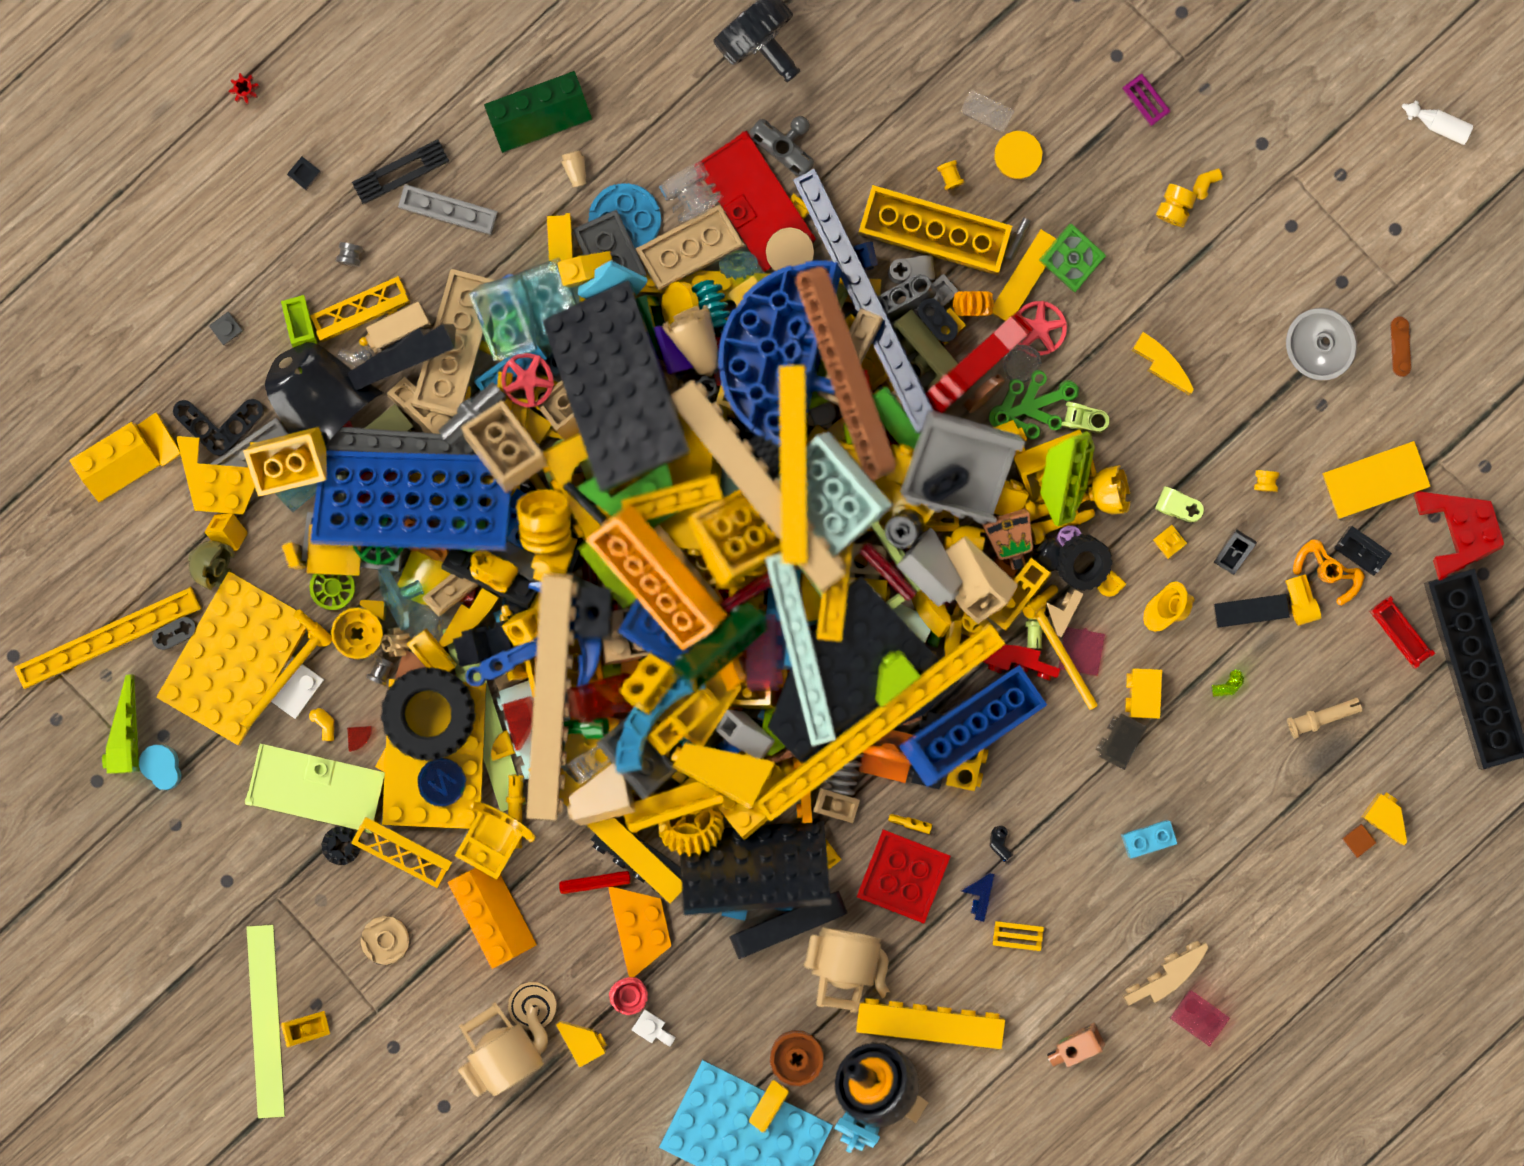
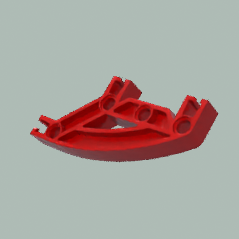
M1018 311L926 393L934 412L943 414L1034 330ZM887 430L885 435L890 448L892 444L900 446Z

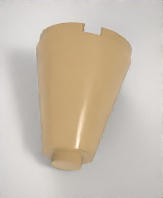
M703 305V310H700L699 306H695L682 311L673 317L675 320L673 323L669 324L667 321L663 325L666 334L699 374L709 376L718 371L719 353L710 311L706 305Z

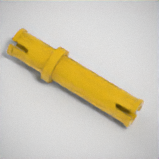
M517 774L508 775L509 788L508 796L506 797L508 815L522 823V809L525 802V797H523L524 775L517 776ZM522 837L515 849L522 848Z

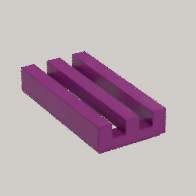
M1142 73L1122 88L1151 127L1171 112ZM1139 81L1144 85L1163 112L1159 113L1138 86L1137 83ZM1131 87H1133L1134 90L1138 93V95L1141 97V99L1144 101V103L1147 105L1150 111L1154 114L1155 118L1152 119V117L1149 115V113L1146 111V109L1143 107L1140 101L1130 90Z

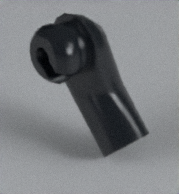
M1001 825L994 827L991 831L989 845L999 858L1006 862L1013 854L1005 846L1008 830Z

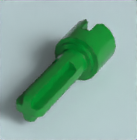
M586 715L583 720H564V727H568V734H583L586 739H602L609 733V719L607 715Z

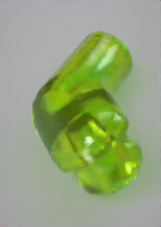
M1233 670L1230 672L1229 679L1225 684L1212 685V696L1234 695L1244 683L1242 672Z

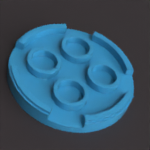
M614 184L602 190L592 202L589 211V222L617 209L635 249L657 238L661 226L660 209L654 197L644 188L635 184Z

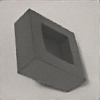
M226 312L209 325L224 346L244 332L230 312Z

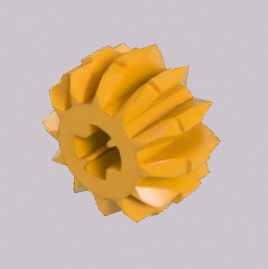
M959 291L954 294L953 308L957 316H989L993 313V294L989 291Z

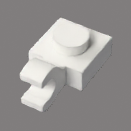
M646 1009L632 1028V1031L653 1043L655 1038H658L670 1047L676 1038L662 1029L665 1024L663 1020Z

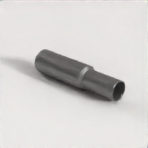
M1022 219L1003 257L1013 261L1024 239V234L1031 222L1030 220Z

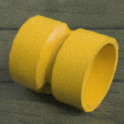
M1169 184L1163 196L1166 201L1160 203L1155 216L1167 223L1184 228L1189 217L1187 210L1193 208L1197 195L1181 186Z

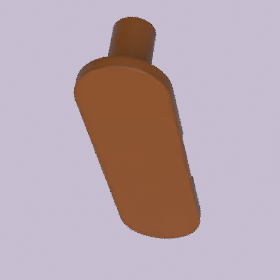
M1399 316L1391 322L1393 372L1397 376L1404 377L1411 371L1410 335L1407 319Z

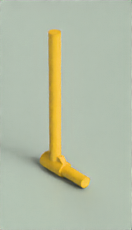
M1051 585L1023 608V614L1027 618L1037 619L1089 710L1097 707L1098 704L1044 614L1047 601L1058 592V588L1055 585Z
M301 609L295 611L294 617L307 628L309 641L240 723L247 730L316 646L325 647L332 642V635L319 623L311 620Z

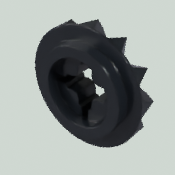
M343 826L329 830L324 835L321 843L322 852L326 859L336 865H346L354 861L360 852L359 847L351 843L347 844L344 847L346 856L340 850L332 851L331 849L337 845L336 836L341 842H352L356 833L352 829Z

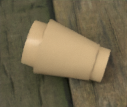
M581 150L563 154V161L561 163L572 186L577 187L587 184L584 155L582 156Z

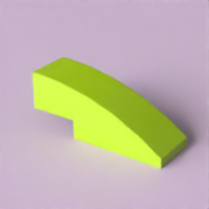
M301 295L281 301L292 347L294 348L306 342L318 344L305 296ZM299 367L298 370H299V372H300V374H301V373H302V368Z

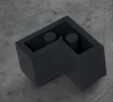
M508 620L494 623L495 628L490 629L488 625L477 629L465 630L461 632V637L454 638L453 643L460 667L482 663L503 651L508 652L515 648L502 627Z

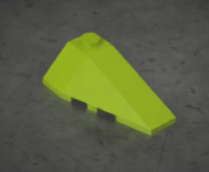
M133 674L125 676L106 745V754L102 755L103 769L107 768V773L140 771L135 677Z

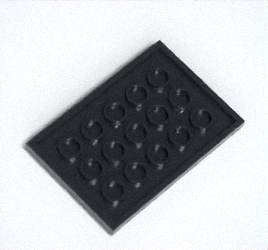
M824 821L762 825L745 840L734 827L724 828L721 840H717L716 847L710 846L709 852L702 850L700 856L696 852H693L690 857L687 852L680 855L684 916L831 905Z

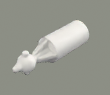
M1418 101L1402 105V108L1408 115V119L1412 120L1418 116L1429 130L1462 145H1465L1473 129L1472 124L1441 110H1421Z

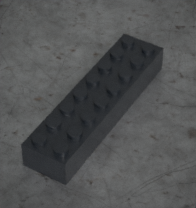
M1475 569L1449 575L1443 580L1435 579L1425 582L1424 587L1478 769L1484 770L1524 758L1523 729Z

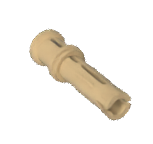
M1356 697L1318 712L1310 710L1306 712V715L1294 719L1292 717L1287 718L1289 730L1293 738L1296 739L1302 733L1311 730L1313 732L1318 731L1321 725L1362 712L1361 704L1358 705L1359 700Z

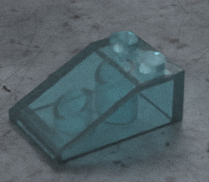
M560 257L517 273L511 281L540 347L550 344L542 320L577 304L573 289L562 284L557 262L561 261Z
M522 274L480 284L469 293L494 361L538 349L531 298Z

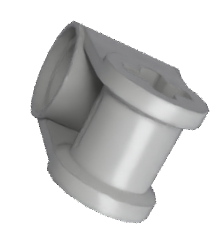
M931 255L897 259L892 262L888 269L889 279L894 283H903L919 274L927 276L931 282L935 281L934 259ZM897 266H900L901 270L906 271L902 277H899L898 273L894 272Z

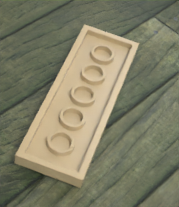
M454 269L450 270L433 329L441 324H454L456 327L455 347L453 350L423 363L412 406L449 416L457 414V408L465 400L498 286L497 280Z

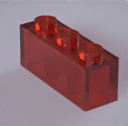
M624 672L568 688L569 717L578 719L581 723H592L596 718H609L614 715L613 713L632 711L635 706L626 701L620 690L624 682L633 674Z

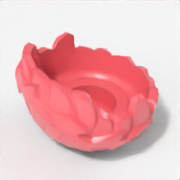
M626 977L618 980L609 991L611 1005L621 1014L632 1015L639 1013L648 1001V992L645 985L635 977Z

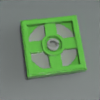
M1069 223L1039 261L1070 290L1076 292L1106 255L1073 224Z

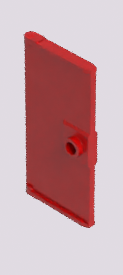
M748 131L741 132L735 139L695 164L764 273L772 268L767 261V243L772 235L780 229H800L808 235L812 243L815 242L816 237L811 233L755 146Z

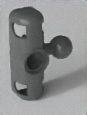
M803 116L795 117L791 122V130L786 136L765 119L758 120L750 130V138L797 177L809 172L814 165L813 158L793 143L798 135H804L808 132L810 124L807 118ZM755 134L763 139L761 143L754 138ZM778 142H785L788 145L789 149L786 154H780L776 151L775 145ZM793 164L801 170L799 174L791 169Z

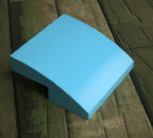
M609 261L595 269V278L578 287V295L588 299L627 280L632 283L634 292L637 295L646 285L647 278L613 261Z

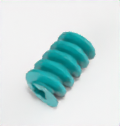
M705 280L695 284L691 290L696 292L700 310H703V305L708 307L714 334L724 330L727 322L725 318L729 317L731 313L730 311H722L728 306L727 302H720V300L725 298V294L717 293L723 288L722 285L714 284V280Z

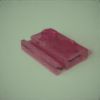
M1190 989L1174 1013L1169 1017L1209 1047L1230 1019Z

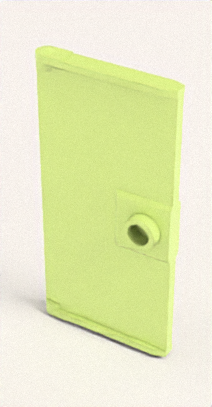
M260 743L249 791L245 798V805H253L358 830L364 817L375 821L385 772ZM364 828L363 831H365L366 833L372 834V832H370V831H368V830H366V829Z

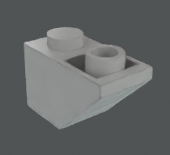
M727 709L715 728L730 744L758 759H763L775 742L745 712Z

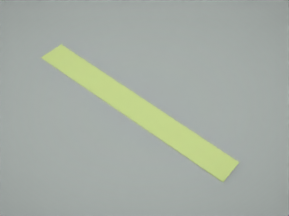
M451 643L447 647L451 658L457 664L456 668H454L456 675L462 682H467L465 678L467 670L471 667H480L481 663L460 667L454 643ZM479 672L473 676L476 682L481 679ZM487 684L483 759L501 811L508 810V802H506L509 788L508 775L516 774L511 755L492 761L491 750L493 742L503 731Z
M273 925L248 926L247 943L258 1118L285 1117Z

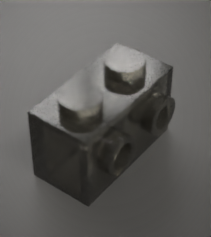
M1121 713L1117 717L1113 715L1107 726L1110 732L1106 739L1104 737L1100 739L1096 750L1099 751L1097 757L1125 770L1147 727Z

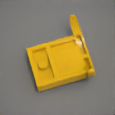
M473 801L469 807L479 811L455 856L497 880L521 837L523 836L528 841L533 842L535 835L528 827L503 811L486 803Z

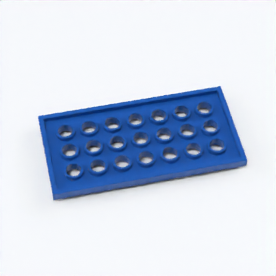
M326 451L327 479L317 482L310 539L312 544L506 551L512 490L505 493L495 478L489 485L481 483L483 477L487 475L492 476V474L477 455ZM341 471H348L350 473L349 477L345 480L337 479V475ZM394 472L398 474L396 480L392 482L385 480L388 473ZM363 473H374L373 478L371 480H361V476ZM412 474H421L422 478L418 482L413 483L409 481V477ZM437 474L446 475V479L442 483L433 482V478ZM466 474L470 476V480L465 484L457 482L461 475ZM340 493L347 495L346 500L342 503L334 501L336 495ZM361 495H371L369 502L365 504L358 502ZM387 495L395 496V500L391 504H384L382 501ZM415 495L419 497V501L415 505L406 503L410 496ZM441 496L444 498L442 504L438 506L431 504V500L434 497ZM465 497L468 499L466 505L462 507L455 505V501L458 498ZM483 498L492 499V503L488 507H481L479 502ZM363 516L369 518L366 525H356L358 518ZM334 517H344V522L342 524H332V520ZM390 517L393 519L392 524L388 527L380 525L383 518ZM409 518H415L417 523L414 527L407 528L404 526L405 521ZM461 519L466 522L465 526L461 529H454L452 527L456 520ZM431 520H441L439 527L434 529L428 527ZM486 520L490 522L489 527L485 530L477 528V524L480 521Z

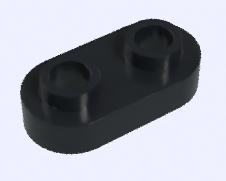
M929 298L922 301L918 307L919 318L937 340L941 342L952 341L958 333L956 322L937 300ZM932 307L935 311L934 315L928 316L925 312L926 308ZM941 327H949L950 333L947 335L942 334Z
M951 464L925 480L922 485V493L924 497L933 503L941 502L967 485L969 473L960 464ZM957 472L956 477L951 479L952 474ZM936 485V489L931 491V487Z

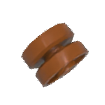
M791 1030L783 1033L775 1040L771 1048L770 1064L773 1073L780 1081L791 1086H802L811 1083L819 1075L823 1067V1051L820 1043L812 1034L803 1030ZM794 1053L800 1054L801 1060L798 1062L793 1061L792 1055Z

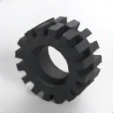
M763 433L759 436L756 435L747 443L754 450L753 453L758 460L761 459L770 470L769 473L776 477L781 473V451L771 438L765 439L768 435L765 436L764 434L761 436Z

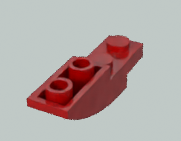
M1004 644L982 661L989 664V670L1000 674L1002 670L1008 671L1012 662L1015 663L1014 668L1020 665L1026 673H1028L1029 669L1037 671V677L1048 681L1052 677L1058 678L1060 672L1059 668L1038 661L1041 651L1017 645Z

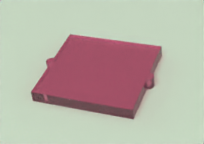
M1067 627L1062 644L1079 674L1084 673L1098 676L1105 634L1091 632L1087 628L1079 630ZM1059 660L1058 668L1066 670L1061 660Z

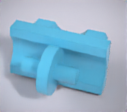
M845 1113L837 1121L834 1129L843 1133L840 1141L848 1144L846 1151L851 1153L853 1147L860 1151L863 1150L865 1145L873 1148L880 1138L878 1136L880 1127L865 1125L863 1129L856 1125L857 1120Z

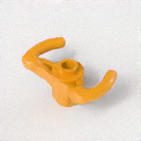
M1316 539L1310 540L1297 553L1294 560L1293 573L1295 575L1301 573L1308 553L1313 552L1319 564L1317 574L1322 582L1334 583L1341 579L1353 580L1352 587L1336 600L1338 605H1344L1351 601L1363 585L1365 578L1363 571L1360 568L1347 569L1336 559L1327 555L1321 541ZM1327 567H1331L1333 569V574L1331 576H1327Z

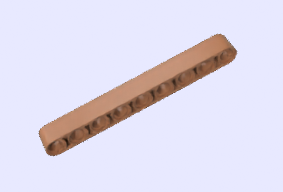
M822 267L801 272L796 278L797 287L861 467L870 480H876L889 475L895 470V460L829 275Z

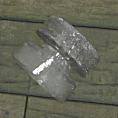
M702 161L676 173L658 187L666 201L676 198L679 200L672 208L673 213L682 209L685 210L677 216L679 223L703 215L712 209L723 197L720 191L709 195L716 188L715 183L703 186L702 183L710 174Z

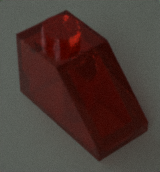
M531 696L502 704L515 751L522 749L532 731L534 700H532Z

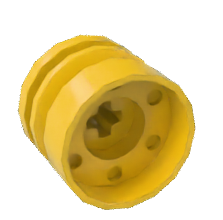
M538 490L524 495L518 501L517 516L520 523V541L524 548L536 553H550L567 546L571 541L572 534L568 519L569 506L566 496L553 490Z
M351 608L339 614L331 630L332 642L337 650L345 657L355 660L364 659L374 654L380 647L383 636L382 626L378 618L369 610L362 608ZM356 628L359 630L362 628L364 630L362 632L363 639L359 640L356 638L353 640L351 638L353 635L352 629Z

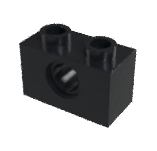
M581 587V594H577L576 606L577 609H580V618H576L575 631L579 633V637L582 640H612L614 591L611 588ZM593 608H599V617L595 620H590L588 618L589 611Z

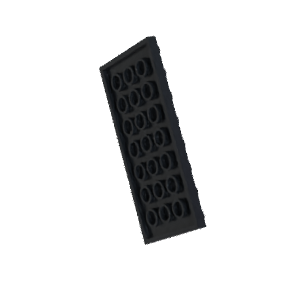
M629 280L542 320L599 491L602 493L691 453L636 294Z

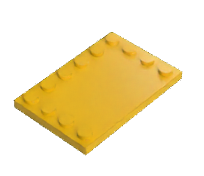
M389 679V687L392 686L396 679ZM463 682L468 687L475 703L476 717L473 730L463 746L455 753L441 758V760H449L456 763L463 771L465 777V786L461 791L462 795L455 802L448 805H437L430 802L422 793L420 776L424 768L436 760H418L406 756L390 743L388 736H386L382 825L470 829L479 811L471 809L469 806L473 801L481 802L487 683L475 687L467 682ZM422 691L414 695L408 702L405 717L408 726L413 732L420 736L433 737L442 733L449 725L451 708L446 698L435 691Z

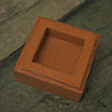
M1359 824L1341 838L1356 858L1376 844L1362 824Z

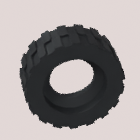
M1079 534V536H1073L1059 550L1058 574L1075 589L1081 591L1092 590L1094 587L1100 586L1107 579V575L1110 574L1113 562L1111 560L1112 554L1105 544L1092 535ZM1085 551L1091 552L1095 558L1092 568L1086 573L1076 572L1074 561L1077 556Z

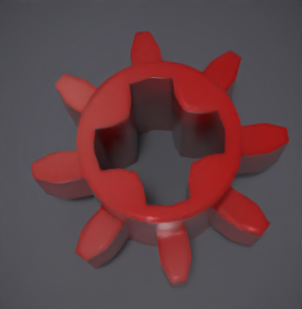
M239 73V79L236 81L230 80L234 88L230 89L229 93L237 94L235 97L237 103L244 99L249 104V99L252 96L258 98L254 92L260 86L257 83H251L253 81L252 75L246 79ZM241 85H242V86H246V85H247V87L249 88V91H248V92H245V91L242 92V91L239 89V87H240Z

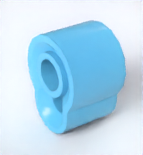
M159 744L150 746L142 752L139 758L140 770L146 778L152 780L157 788L168 790L179 785L182 775L179 769V758L173 748Z

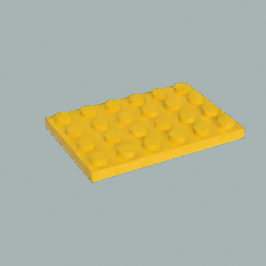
M228 571L197 625L195 633L190 637L156 698L240 746L250 728L248 730L244 728L240 723L282 674L307 628L294 617L296 609Z

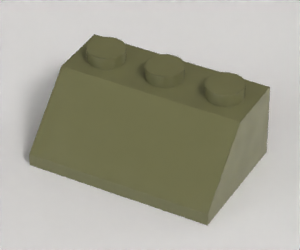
M912 309L892 325L925 393L958 365Z

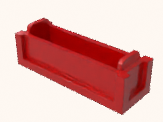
M1388 596L1369 612L1413 669H1416L1423 661L1436 653L1428 648L1393 603L1394 599Z

